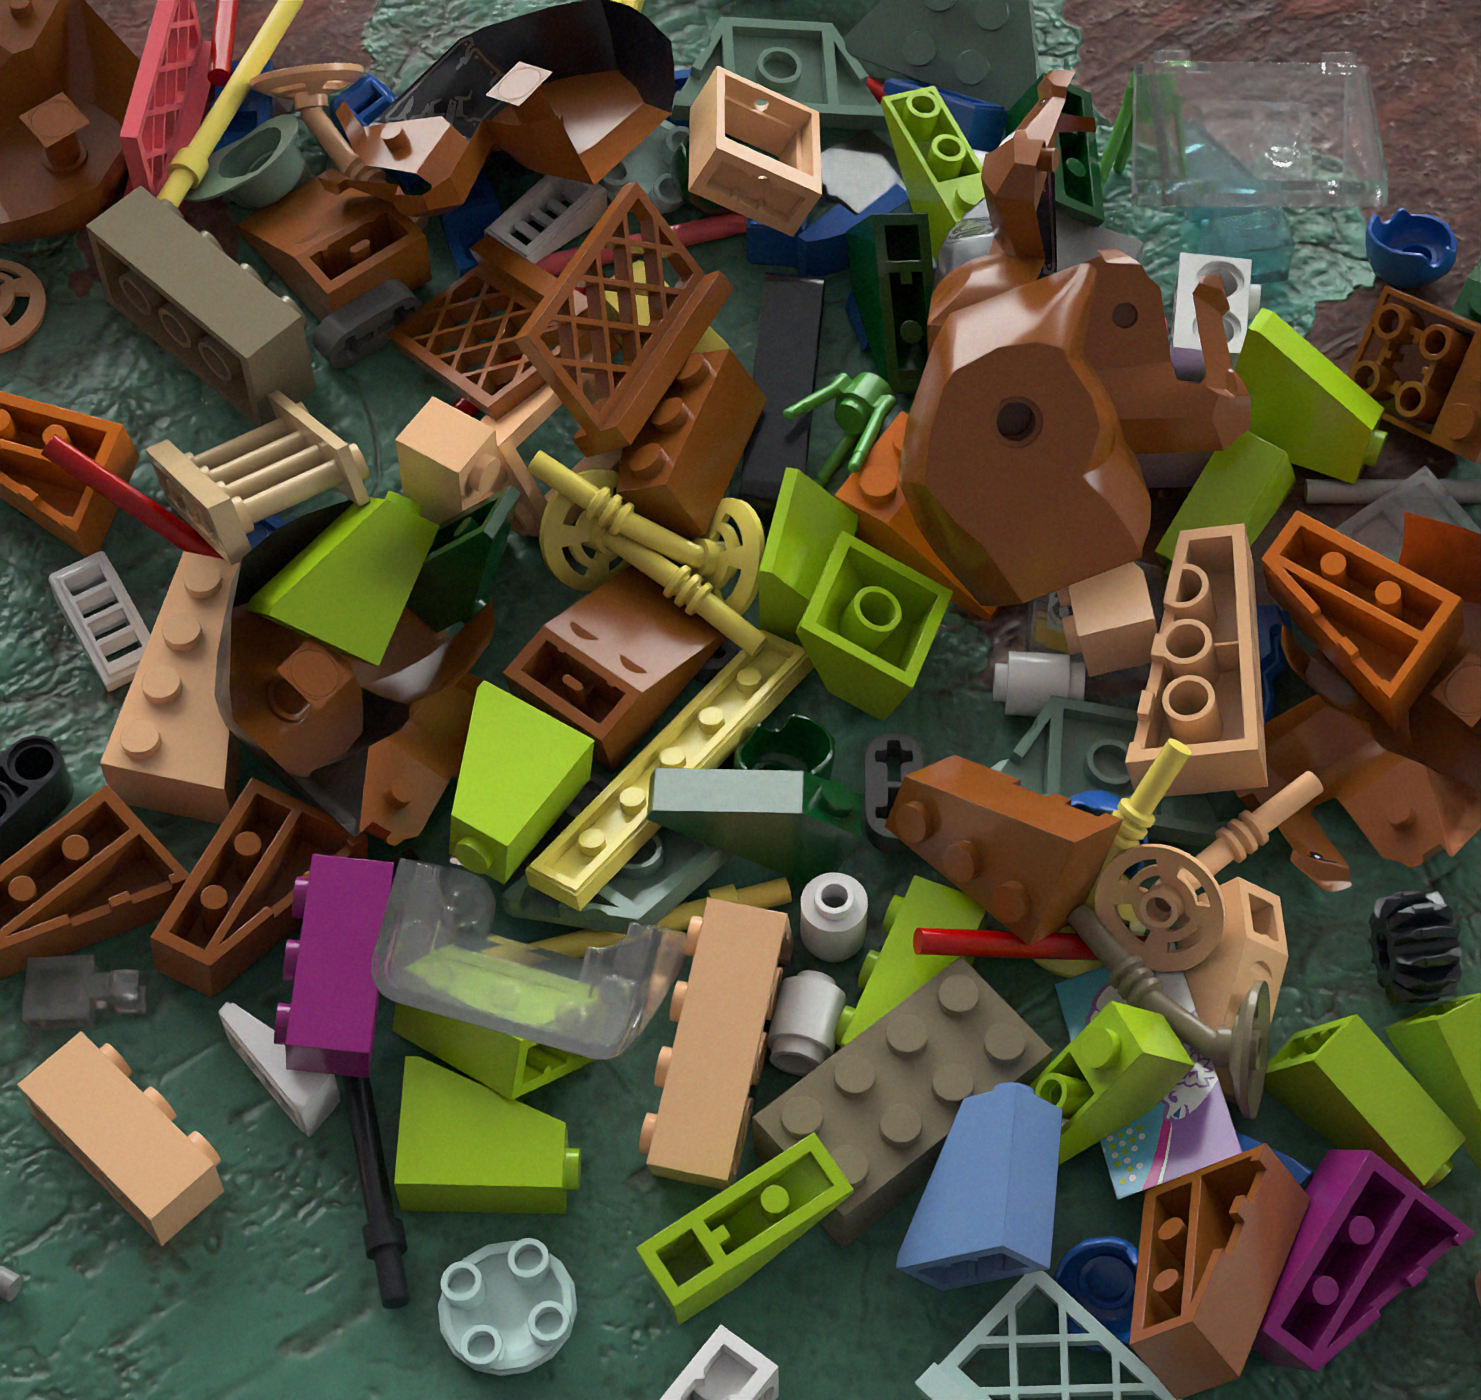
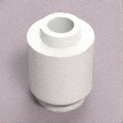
M1008 651L1007 664L995 663L993 701L1005 702V715L1038 716L1052 695L1084 701L1085 662L1070 661V655Z
M825 873L812 879L802 892L801 939L807 950L823 961H844L856 954L865 942L868 898L865 889L856 879L843 873Z
M806 970L799 972L797 976L788 977L781 982L767 1038V1045L771 1049L770 1062L776 1068L793 1075L806 1076L834 1054L836 1045L834 1032L845 1007L846 995L836 986V982L832 977L818 971Z

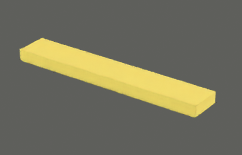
M761 629L760 631L768 637L762 648L753 657L742 649L525 869L528 885L581 911L662 827V825L647 820L649 782L655 768L717 769L735 751L740 743L745 740L756 724L761 723L814 668L805 649Z

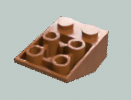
M332 168L289 192L275 203L262 208L236 224L237 231L321 322L332 312L389 279L402 281L412 292L432 280L427 240L424 232L408 216L400 213L392 202L354 188H349L339 195L326 191L318 177L335 184H339L345 179L354 180Z
M1385 285L1347 376L1385 408L1382 419L1474 463L1481 464V324Z
M630 565L543 625L503 671L511 695L594 740L592 759L612 773L727 639L723 633L697 613L692 616L688 615L685 612L686 604L680 608L674 604L676 596H672L669 599L663 595L664 587L633 565Z

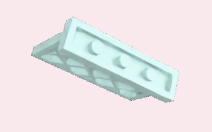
M1044 1271L1025 1274L939 1365L934 1362L915 1382L924 1400H1020V1398L1062 1397V1400H1071V1397L1113 1396V1400H1122V1395H1154L1158 1400H1176L1138 1357ZM1037 1288L1059 1308V1334L1018 1335L1017 1309ZM1068 1317L1086 1333L1068 1334ZM1008 1320L1009 1336H993ZM1100 1345L1112 1357L1113 1384L1070 1385L1069 1346ZM1060 1346L1061 1385L1019 1386L1018 1348ZM1009 1348L1010 1387H978L961 1369L980 1349ZM1121 1366L1140 1383H1121Z

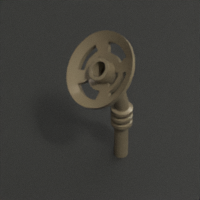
M1087 904L1073 910L1068 916L1067 922L1109 971L1108 982L1114 989H1118L1117 993L1123 1000H1127V1005L1163 1014L1180 1040L1204 1058L1214 1059L1216 1067L1229 1068L1235 1099L1243 1118L1255 1119L1262 1099L1269 1049L1270 995L1267 982L1256 980L1246 993L1233 1026L1219 1025L1217 1032H1215L1162 992V982L1158 978H1154V973L1149 967H1145V962L1140 956L1131 957Z

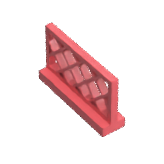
M194 0L157 1L119 136L129 172L123 198L140 185L157 197L169 178L168 166L179 149L188 147L211 110V102H214L215 85L211 84L207 78L211 41H203ZM184 199L178 207L182 216H184L187 201Z

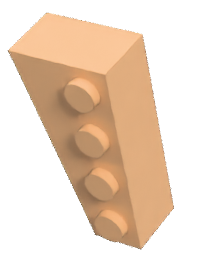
M1245 524L1182 530L1179 532L1163 600L1165 610L1160 631L1155 633L1150 654L1152 665L1146 690L1141 692L1137 709L1139 720L1134 741L1129 743L1125 760L1133 790H1136L1168 739H1175L1183 743L1190 749L1192 754L1163 797L1268 787L1254 563Z
M186 551L182 554L100 762L107 784L126 805L221 825L235 804L237 780L240 777L241 765L240 740L225 725L218 710L214 690L217 652L231 583L240 562L230 565L225 559Z
M707 897L703 917L692 916L685 943V955L694 957L688 982L677 981L670 1007V1021L679 1022L673 1048L666 1046L661 1048L655 1071L654 1086L663 1088L658 1114H646L639 1141V1153L648 1155L646 1164L652 1175L725 1190L735 1183L753 1113L754 1099L748 1097L750 1085H758L767 1057L768 1032H763L765 1019L772 1021L782 982L783 968L777 967V965H790L795 946L787 913Z

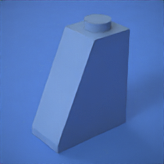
M1012 1082L1000 1083L994 1086L993 1091L964 1098L898 1252L896 1269L941 1291L1050 1269L1062 1109L1035 1095L1033 1088Z

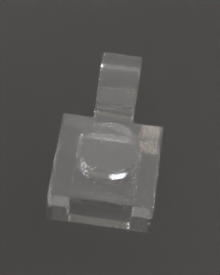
M94 955L28 958L22 1020L28 1030L95 1027L96 1009H105L122 1015L146 1013L148 988L146 985H139L140 973L138 970L121 969L99 973L100 965Z

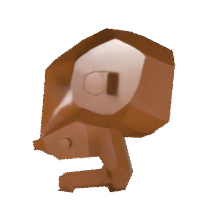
M0 0V245L52 238L86 229V225L110 208L121 192L129 175L119 136L141 61L85 0Z
M1119 249L1097 250L1101 254L1099 257L949 314L933 343L907 418L897 481L916 526L934 553L981 606L994 607L1022 604L1142 558L1143 545L1150 529L1151 498L1136 454L1224 451L1250 429L1251 396L1239 375L1232 369L1222 316L1230 309L1222 279L1217 274L1199 276V283L1192 293L1206 377L1199 385L1176 378L1170 356L1161 288L1147 276L1142 264Z

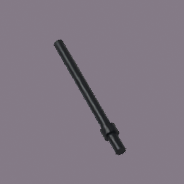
M342 1075L368 1222L362 1227L366 1256L375 1262L382 1306L386 1309H396L410 1302L402 1258L408 1246L403 1221L396 1218L394 1214L370 1075L369 1078Z

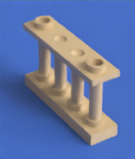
M279 390L267 394L277 418L276 420L196 456H193L191 452L183 454L168 439L145 449L168 504L230 565L240 562L242 557L252 550L246 534L255 531L254 523L326 490L336 487L358 506L370 502L363 483L364 480L370 478V472L358 446L355 443L348 445L312 417L302 402L294 403Z

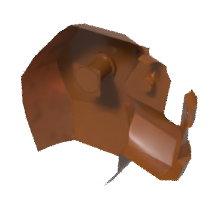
M1404 511L1405 530L1398 564L1462 598L1464 632L1395 730L1388 725L1319 648L1309 656L1280 620L1282 625L1281 646L1288 663L1315 696L1264 724L1268 787L1234 791L1248 809L1255 811L1306 771L1312 772L1320 780L1323 792L1277 827L1293 848L1290 861L1321 889L1335 892L1353 886L1350 882L1349 866L1311 815L1315 805L1334 797L1345 807L1382 858L1399 861L1409 868L1421 865L1442 851L1450 857L1454 856L1481 829V534L1472 530Z

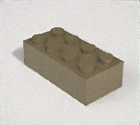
M140 185L86 225L106 300L256 426L260 427L277 419L267 394L279 390L294 403H298L316 389L311 365L314 358L307 345L304 330L306 318L298 305L287 296L279 298L264 285L259 274L246 263L239 265L227 256L219 242L209 232L203 230L199 233L190 226L171 201L165 198L161 201Z
M960 956L753 1116V1151L764 1163H767L815 1132L854 1189V1193L819 1221L820 1225L843 1249L930 1179L964 1098L993 1091L994 1086L1000 1083L1012 1082L1029 1086L1051 1063L1053 1050Z

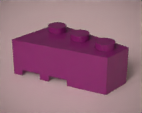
M312 854L309 878L296 877L292 917L303 918L300 940H287L283 966V980L294 981L291 1004L278 1003L274 1029V1044L285 1045L286 1070L369 1078L379 1011L378 1002L381 979L384 976L386 956L384 955L387 932H390L392 921L394 862Z
M1329 1149L1304 1190L1311 1198L1252 1345L1254 1350L1275 1366L1317 1372L1381 1316L1378 1311L1405 1287L1413 1288L1428 1275L1426 1269L1449 1248L1461 1246L1475 1234L1473 1230L1371 1150Z

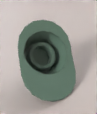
M292 114L276 116L252 130L245 137L212 153L208 158L209 169L197 188L189 189L184 200L200 202L211 200L224 194L240 207L261 209L275 203L289 192L306 183L311 177V171L294 141L299 131V121Z

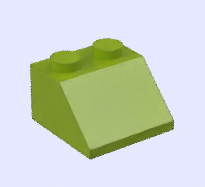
M786 467L759 569V631L763 629L803 647L796 634L797 627L838 536L842 531H845L858 539L859 516L799 469Z
M842 531L797 627L796 634L828 692L884 722L913 689L953 591Z

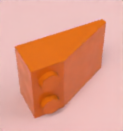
M901 411L869 451L860 470L849 476L834 497L859 516V540L868 543V545L952 590L953 594L950 601L991 623L1002 606L991 607L979 604L934 553L916 526L897 481L909 415Z

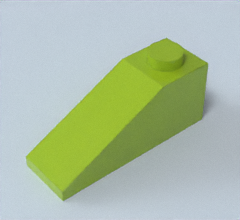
M813 1132L637 1246L636 1251L641 1268L678 1325H680L740 1286L854 1193V1189L818 1136Z

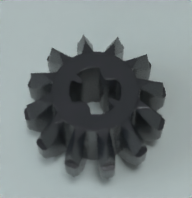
M1422 890L1396 892L1392 896L1377 899L1373 909L1374 912L1371 913L1369 919L1371 937L1368 939V942L1372 947L1373 957L1371 963L1375 964L1377 969V982L1382 988H1385L1386 995L1392 1002H1408L1409 1004L1438 1001L1441 997L1453 995L1457 982L1460 981L1462 976L1459 962L1460 957L1464 953L1459 947L1458 937L1460 930L1456 929L1453 922V910L1449 905H1446L1444 898L1438 891L1423 892Z

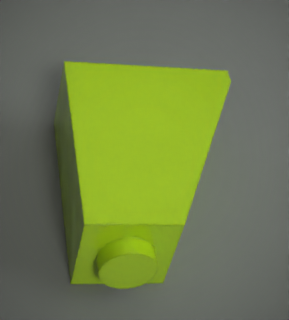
M1261 308L1247 329L1235 372L1239 375L1251 396L1250 429L1247 431L1285 450L1290 463L1356 484L1365 465L1376 468L1382 454L1388 433L1378 430L1385 408L1275 312Z
M1246 431L1224 451H1214L1155 550L1162 565L1167 567L1163 573L1167 579H1169L1179 532L1182 530L1244 523L1249 546L1251 547L1297 483L1285 450Z
M391 491L387 492L385 499L369 497L370 502L362 506L353 503L252 596L246 610L306 638L312 636L319 644L353 660L379 666L423 566V562L440 527L419 516L423 508L421 504Z
M484 680L476 691L453 803L449 854L456 857L468 870L477 874L484 873L505 885L590 780L594 740Z
M444 953L400 972L395 992L396 1004L392 1031L509 1100H513L601 1058L611 1000L598 993L454 954Z
M1481 993L1439 1000L1384 1029L1390 1041L1426 1093L1467 1138L1462 1146L1481 1172Z
M1358 1014L1294 1033L1267 1062L1264 1083L1265 1091L1338 1150H1371L1414 1185L1421 1187L1422 1190L1433 1187L1448 1175L1454 1166V1162L1450 1157L1467 1139Z
M405 1056L394 1186L401 1211L566 1214L567 1190L580 1189L581 1149L569 1148L565 1122L517 1100H509L484 1085L420 1056Z

